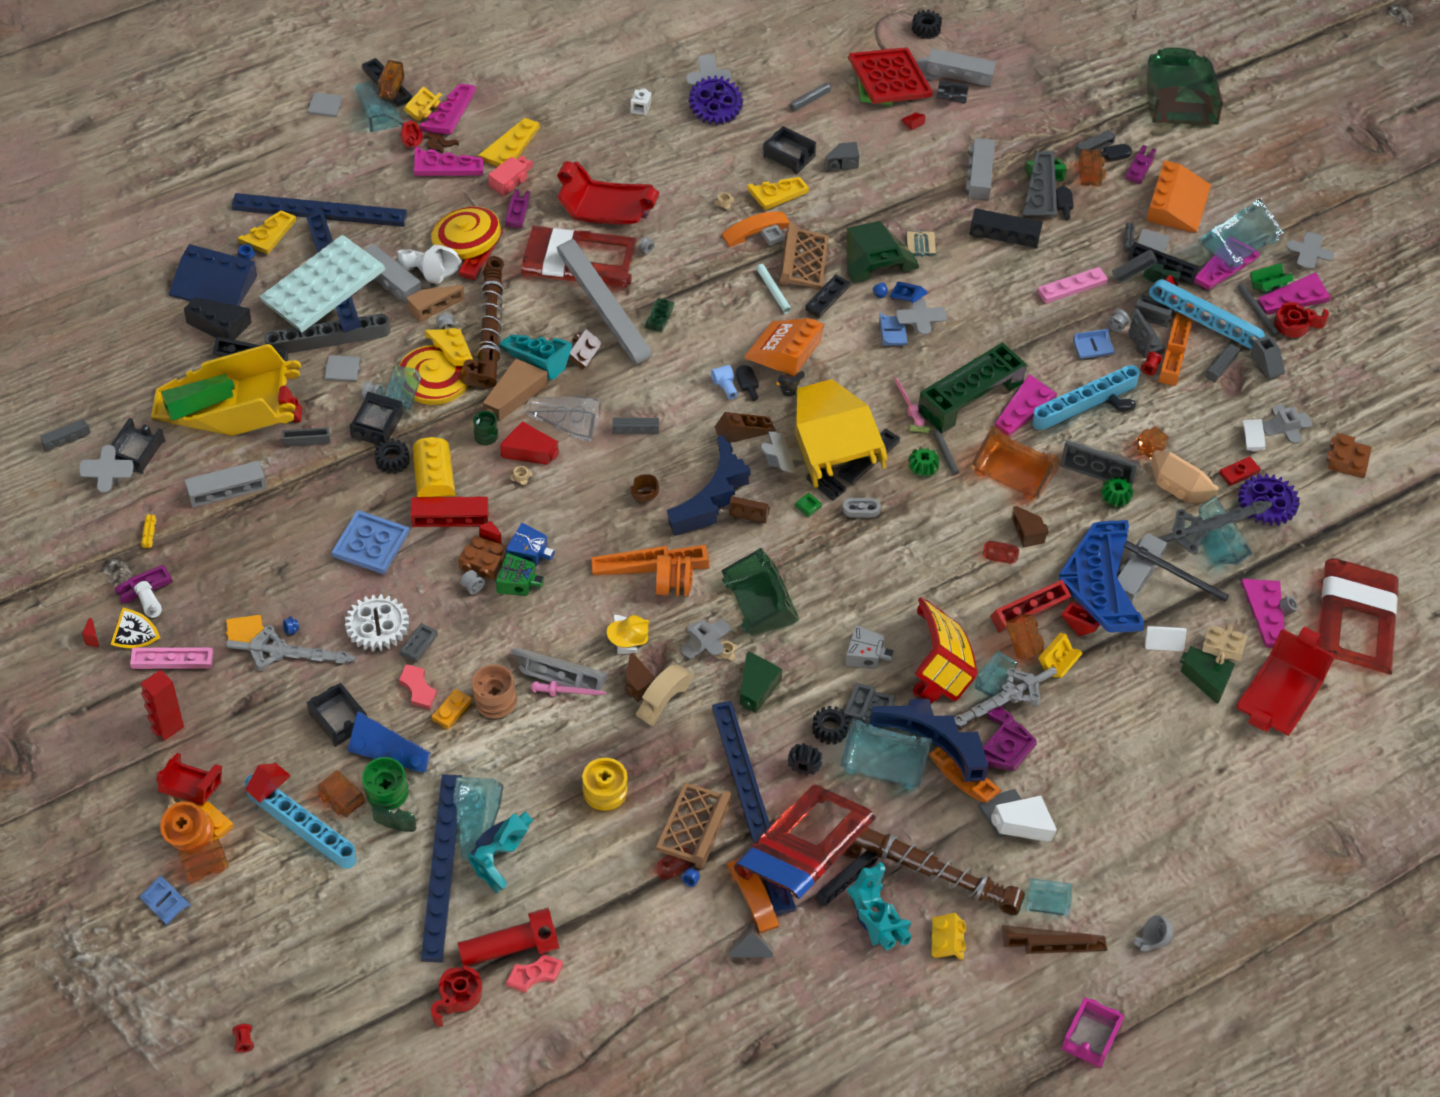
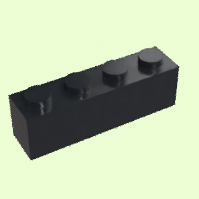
M975 208L969 235L1037 248L1043 221Z

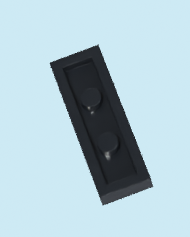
M835 274L806 304L805 310L821 318L850 287V282Z

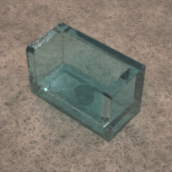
M396 365L385 397L402 401V408L410 410L421 375L416 369Z
M997 651L977 676L975 689L989 697L1000 693L1003 690L1002 686L1006 684L1007 670L1009 668L1016 669L1017 661Z
M1030 878L1026 910L1068 916L1071 908L1072 884Z

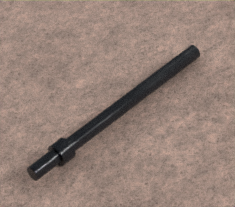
M1128 540L1125 542L1123 547L1134 552L1142 560L1145 558L1225 602L1227 601L1228 594L1148 552V549L1145 547H1139Z

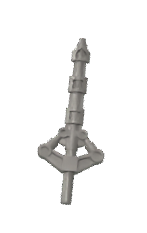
M266 626L262 632L251 640V643L227 641V648L250 650V655L258 671H265L268 665L276 660H283V657L304 658L316 661H336V663L341 664L356 661V657L347 652L338 651L337 653L326 651L325 649L286 645V641L280 639L275 633L273 626ZM270 639L274 641L272 644L266 645ZM263 652L269 653L270 657L264 659Z
M1051 667L1036 676L1032 673L1028 674L1014 668H1009L1007 670L1006 684L1002 686L1003 691L985 702L970 708L964 714L955 716L957 728L1010 700L1013 703L1023 701L1030 702L1033 706L1039 705V683L1057 674L1055 667ZM1026 690L1029 695L1023 696L1022 693Z

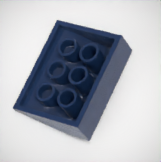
M189 244L181 257L169 296L187 301H192L196 297L240 306L257 277L255 261Z

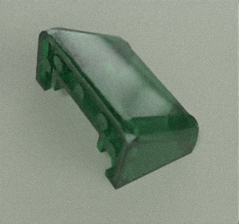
M762 548L721 570L724 576L722 581L727 589L731 588L744 615L741 626L746 634L756 635L790 626L800 621L777 566Z

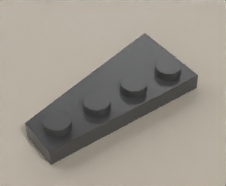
M1037 151L1022 215L1023 218L1057 217L1054 151Z

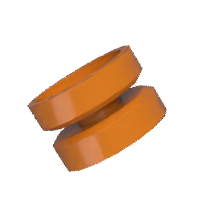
M182 801L173 804L165 811L161 819L160 830L164 839L182 853L193 854L200 852L208 846L213 838L214 824L210 816L199 806L192 802Z

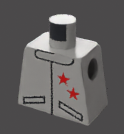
M855 625L846 655L845 666L877 669L880 659L892 660L894 650L883 648L884 636Z

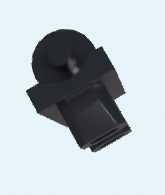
M940 80L936 98L947 99L949 102L958 101L966 103L969 86Z

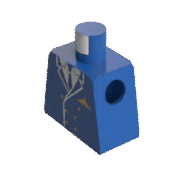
M521 523L506 548V554L509 553L528 560L537 566L542 558L551 561L555 550L548 548V537L545 534Z

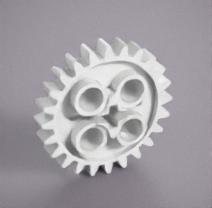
M373 594L372 599L369 600L365 596L364 602L357 600L358 606L351 605L352 611L348 610V617H345V629L347 636L351 637L352 643L356 642L357 647L363 644L364 650L371 647L372 652H374L375 648L379 647V650L382 651L383 646L390 649L391 643L397 646V640L403 641V635H407L409 615H407V609H403V603L398 604L397 599L391 601L390 596L383 599L382 594H380L379 598H376ZM374 610L378 611L380 636H377Z

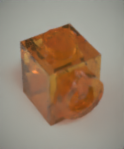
M1156 426L1151 430L1145 429L1137 438L1139 442L1137 449L1143 455L1152 459L1156 450L1164 451L1166 449L1169 437Z

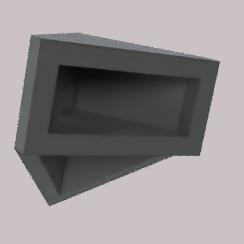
M750 924L730 947V957L773 958V950L755 927Z

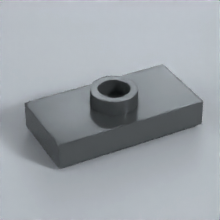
M421 623L400 649V655L417 663L438 636V631Z

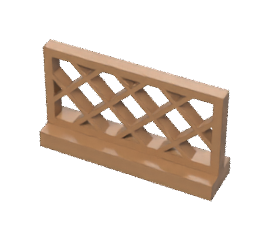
M789 222L785 234L779 285L786 286V283L789 282L821 290L829 235L796 228V223ZM797 235L804 236L806 240L801 241ZM819 239L824 242L818 245L814 240ZM809 242L814 246V248L810 250L805 245ZM801 247L805 252L800 254L796 248ZM818 251L822 256L817 258L813 252ZM809 255L812 260L807 262L803 257ZM798 259L803 263L799 267L794 262ZM815 263L820 267V269L816 271L811 266ZM807 268L811 273L806 275L802 269ZM797 272L801 278L792 277V274ZM815 276L819 283L813 282L809 278Z
M685 782L656 846V851L693 862L696 868L703 870L731 805L732 793L723 791L720 794ZM689 790L695 792L697 797L688 800L685 794ZM711 797L717 799L715 804L707 806L704 799ZM700 801L704 808L694 811L691 804ZM687 806L690 813L681 816L678 810ZM706 812L709 819L700 822L697 815ZM693 817L696 824L687 827L684 820ZM680 822L683 829L673 832L671 826ZM700 829L702 835L693 839L690 832ZM686 833L689 841L680 844L676 837ZM672 838L676 846L670 848L663 846L664 841ZM692 845L695 852L691 855L685 853L682 848Z

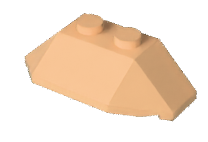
M1159 450L1154 452L1151 466L1158 486L1186 503L1214 502L1216 500L1219 488L1212 483L1211 479L1203 471L1171 452Z

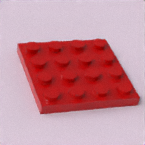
M908 47L855 52L848 55V60L872 104L931 98L933 95L930 85Z

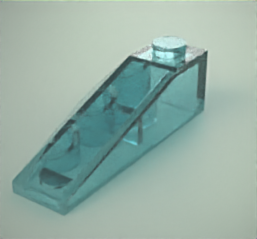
M371 82L354 85L370 132L403 125L399 111Z

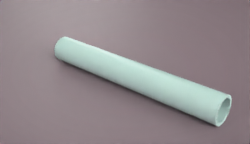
M759 264L756 270L785 314L789 313L792 308L764 264Z

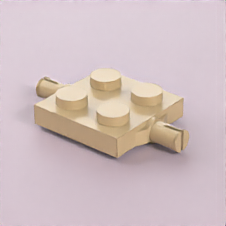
M1227 625L1225 630L1221 627L1209 626L1202 652L1217 656L1216 662L1218 664L1219 660H1221L1220 664H1223L1225 658L1241 661L1248 636L1243 635L1241 632H1233L1234 628L1232 625L1230 629L1229 625Z

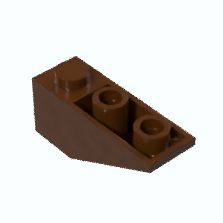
M724 412L714 426L718 437L724 435L726 441L738 442L769 434V431H776L770 417Z

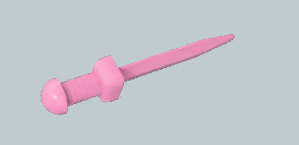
M894 376L899 391L908 405V416L913 417L914 425L924 426L925 420L918 413V405L911 404L900 382Z
M535 681L531 685V690L534 693H537V691L549 692L551 696L555 697L557 692L606 695V692L593 689L558 686L556 681H551L550 684H541Z

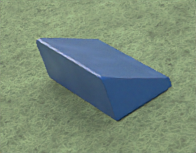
M898 281L890 297L914 303L928 292L921 286Z

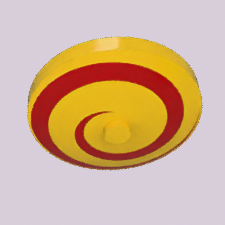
M476 206L464 207L443 216L435 224L431 233V240L433 245L451 248L458 254L460 259H468L489 250L499 239L501 226L498 217L491 210Z
M434 345L422 346L408 353L400 362L397 371L398 383L402 392L408 398L421 404L439 405L451 402L460 397L469 385L464 384L459 379L462 366H454L443 355V351Z

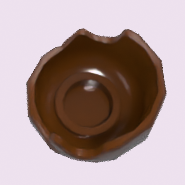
M643 474L634 478V484L631 486L632 497L640 502H650L659 494V483L656 476Z

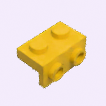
M423 86L403 110L420 122L423 118H428L432 112V107L434 109L437 108L441 102L439 98L442 94L439 92L435 96Z
M1059 633L1038 659L1044 671L1055 667L1057 674L1051 677L1062 678L1082 655V651L1073 649L1067 635Z
M956 913L932 917L931 955L935 959L955 955L959 960L964 959V951L966 950L964 932H966V924Z

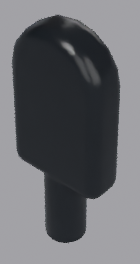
M1127 144L1104 147L1103 152L1093 154V160L1107 158L1111 162L1126 159L1131 156L1132 148Z
M1059 187L1056 189L1057 209L1063 210L1064 219L1069 220L1071 218L1070 210L1074 209L1072 192L1067 187Z
M741 365L735 371L742 391L748 390L752 401H756L758 395L755 389L759 387L757 378L750 366Z

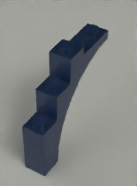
M724 435L717 437L720 460L711 481L690 500L667 510L669 525L674 536L716 524V515H719L718 508L730 505L731 496L735 495L734 488L749 484V476H751L749 465H745L743 459H737L736 454L732 455L731 442H727Z
M929 699L909 700V705L871 707L869 719L871 727H888L919 735L943 749L954 760L961 770L965 782L985 781L988 764L979 733L958 732L954 715L934 716Z

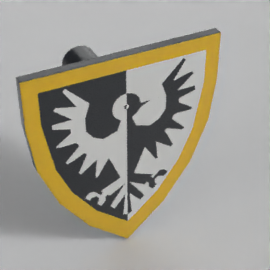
M122 607L110 645L122 648H140L152 644L161 637L157 628L146 616L132 609Z

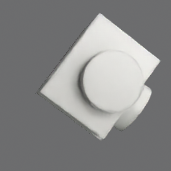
M646 89L635 90L633 98H631V113L647 116L651 105V92H648ZM637 104H639V105H644V108L636 107V106H637Z

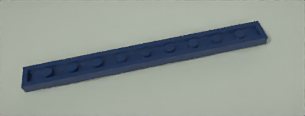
M235 193L232 202V210L276 214L281 210L296 217H307L323 211L327 220L400 227L405 226L407 217L406 209Z
M323 211L306 217L317 252H320L333 242ZM350 296L336 307L344 333L361 327L352 296Z
M442 774L421 954L422 962L443 963L462 790V775Z

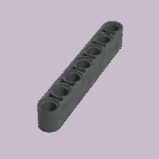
M386 314L359 317L361 327L346 333L342 329L340 320L311 325L302 333L296 328L272 331L264 336L265 345L270 344L274 348L286 350L288 353L366 341L388 336L390 333L389 318Z

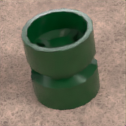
M480 411L473 418L474 438L480 445H492L498 439L497 417L493 412Z

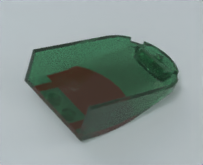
M1163 48L1158 50L1156 54H1151L1147 62V91L1152 122L1219 125L1223 100L1212 62L1205 56L1200 57L1196 55V51L1185 48Z

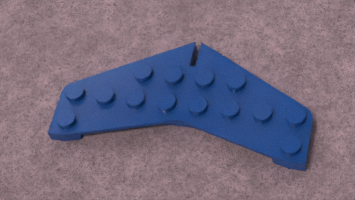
M1128 520L1093 523L1059 573V581L1063 580L1069 593L1106 631L1111 633L1144 631L1141 614L1136 611L1117 578L1124 551L1123 546L1129 533Z

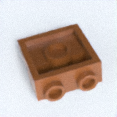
M1337 433L1336 437H1332L1329 447L1332 448V451L1329 450L1326 461H1329L1328 469L1365 478L1372 447L1356 443L1355 437Z
M474 535L469 546H465L458 558L459 568L465 572L474 570L477 575L494 580L503 565L507 546Z

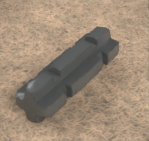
M1128 222L1125 227L1123 249L1129 252L1134 243V223Z

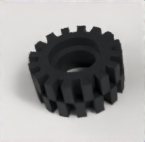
M918 11L913 17V33H917L916 36H921L922 39L924 37H927V39H930V37L932 39L941 32L942 17L938 13L935 14V11Z
M388 439L385 440V443L380 442L375 450V460L378 469L381 468L382 472L386 470L387 474H390L391 471H393V474H397V470L402 472V468L406 469L410 459L409 450L405 443H401L399 439L396 442L394 439H391V442H388ZM389 454L399 455L397 458L394 459L386 458V456Z
M828 706L827 710L825 707H822L821 711H816L812 725L813 735L815 734L816 739L820 738L821 743L824 740L827 741V745H830V741H833L834 745L837 744V740L842 742L843 738L847 737L849 719L847 713L844 714V710L838 711V707L835 706L834 709H831V706ZM832 721L838 724V728L827 729L823 726V723Z

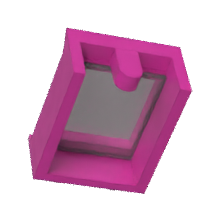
M1084 997L1065 1036L1061 1050L1102 1068L1125 1015L1116 1009H1110L1101 1005L1096 1000Z

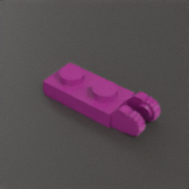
M1142 145L1129 167L1125 179L1141 184L1152 165L1156 149L1152 148L1149 157L1144 155L1147 146Z
M515 189L510 201L505 226L523 228L529 206L530 191L525 192L524 198H519L520 191Z
M161 565L115 587V592L121 595L119 597L121 603H128L133 601L135 597H139L134 587L142 581L148 582L152 587V591L173 583L166 567Z

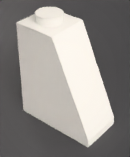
M1041 796L996 805L991 815L992 823L1000 834L1049 842L1052 841L1057 831Z

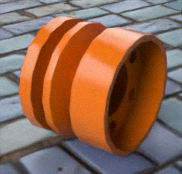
M657 555L656 596H669L671 587H674L676 596H679L680 588H684V597H689L693 583L691 556H686L685 565H681V556L677 557L676 564H672L670 555Z

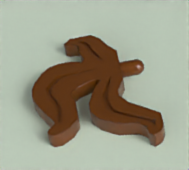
M432 132L424 134V139L429 138L427 147L441 154L444 153L443 147L459 145V141L456 139L444 140L442 133L439 135Z

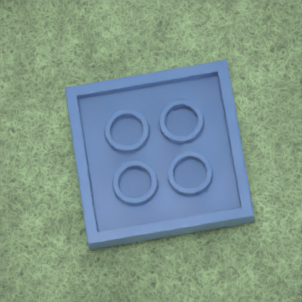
M357 510L334 547L332 557L385 575L410 532L409 527Z

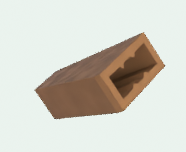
M515 359L484 400L483 411L493 412L497 417V421H501L547 386L548 372Z

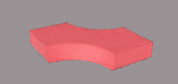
M406 664L400 676L399 684L411 692V705L430 710L437 695V690L431 688L425 682V669Z
M543 954L539 960L532 964H515L506 982V986L527 993L529 988L536 983L542 981L555 983L562 969L563 961Z

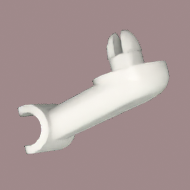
M142 581L135 585L134 590L139 595L145 615L155 618L161 613V605L153 594L151 585L146 581Z

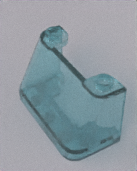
M1259 198L1198 240L1202 246L1230 268L1234 266L1236 269L1244 263L1243 259L1268 243L1270 245L1274 244L1279 240L1278 236L1284 232Z
M852 719L840 767L844 768V773L855 775L858 772L903 784V788L915 791V788H920L932 746V739L922 737L916 740V736L873 727L870 724L867 727V724H864L863 721Z

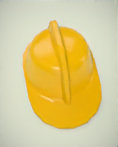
M637 615L615 621L607 627V637L614 645L622 648L643 645L648 641L650 621L644 620Z

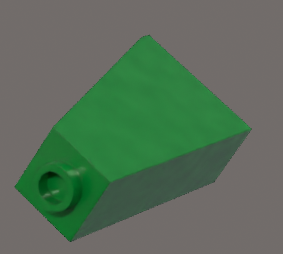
M226 374L161 391L165 409L173 421L233 397L232 390L235 387L233 380L229 379Z

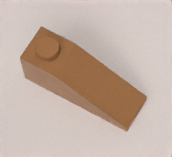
M456 285L420 290L407 297L408 310L419 322H422L464 300V287Z

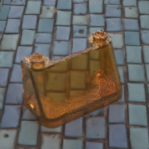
M992 426L971 464L973 469H975L974 473L981 477L986 475L1023 493V496L1031 501L1039 499L1061 465L1059 457L1051 453L1047 457L1046 453H1040L1010 439V436L1001 434L1000 429Z

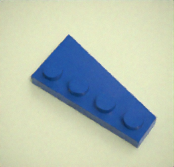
M357 712L348 752L373 759L390 757L397 760L405 768L423 773L426 772L431 752L405 739L395 731L384 727L381 723L372 720L362 712Z

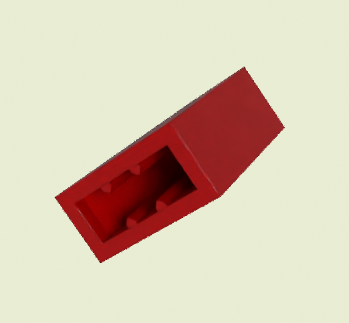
M523 421L500 444V456L506 459L548 465L559 455L557 440Z

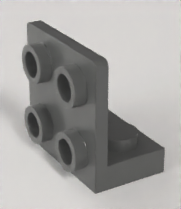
M1134 309L1128 334L1135 342L1137 350L1142 353L1144 358L1152 351L1158 354L1164 353L1165 347L1151 325L1145 321L1139 309Z

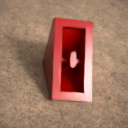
M1072 601L1061 614V617L1078 636L1095 632L1100 626L1081 605Z
M277 763L261 764L257 766L245 790L261 803L291 776Z

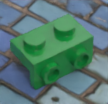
M1281 263L1250 272L1253 289H1259L1262 292L1271 291L1272 287L1287 286L1288 282L1294 281L1293 274L1283 272Z

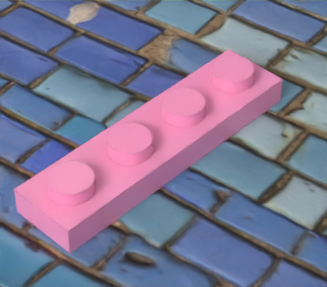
M1098 267L1040 286L1037 292L1045 304L1107 284L1108 278L1101 268Z
M132 648L130 666L131 669H212L213 648Z

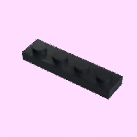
M377 58L362 64L364 72L398 107L412 99V95Z
M886 428L880 433L886 453L890 452L900 442V437ZM875 454V455H876V459H877V460H876V463H877V462H879V459H878L877 454ZM869 455L850 460L839 470L838 475L853 485L875 464H872Z

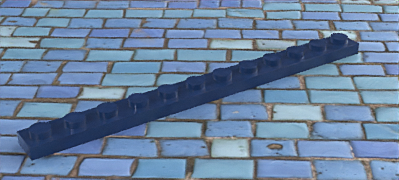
M732 701L713 704V715L753 846L781 860L777 850L762 843H758L755 846V843L761 837H766L774 842L775 839ZM763 876L776 916L795 912L796 907L790 888Z

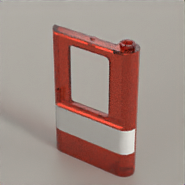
M532 226L522 261L521 275L577 282L557 251V246L574 239L577 244L583 241L627 247L622 265L590 263L607 286L627 288L628 285H631L632 274H629L637 238L593 233L584 230L577 231Z
M1336 558L1326 560L1324 564L1318 626L1321 641L1318 647L1335 655V659L1392 675L1399 578L1393 574ZM1343 607L1378 617L1376 657L1340 647Z

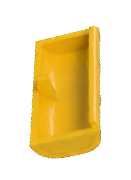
M435 437L417 440L412 447L417 497L456 496L449 443L442 438Z

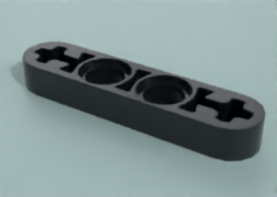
M866 850L817 893L815 900L821 906H827L857 880L863 868L870 869L879 859L878 855Z

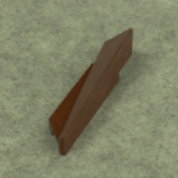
M1002 925L1001 927L1004 947L1025 946L1026 954L1107 951L1106 937L1103 935Z

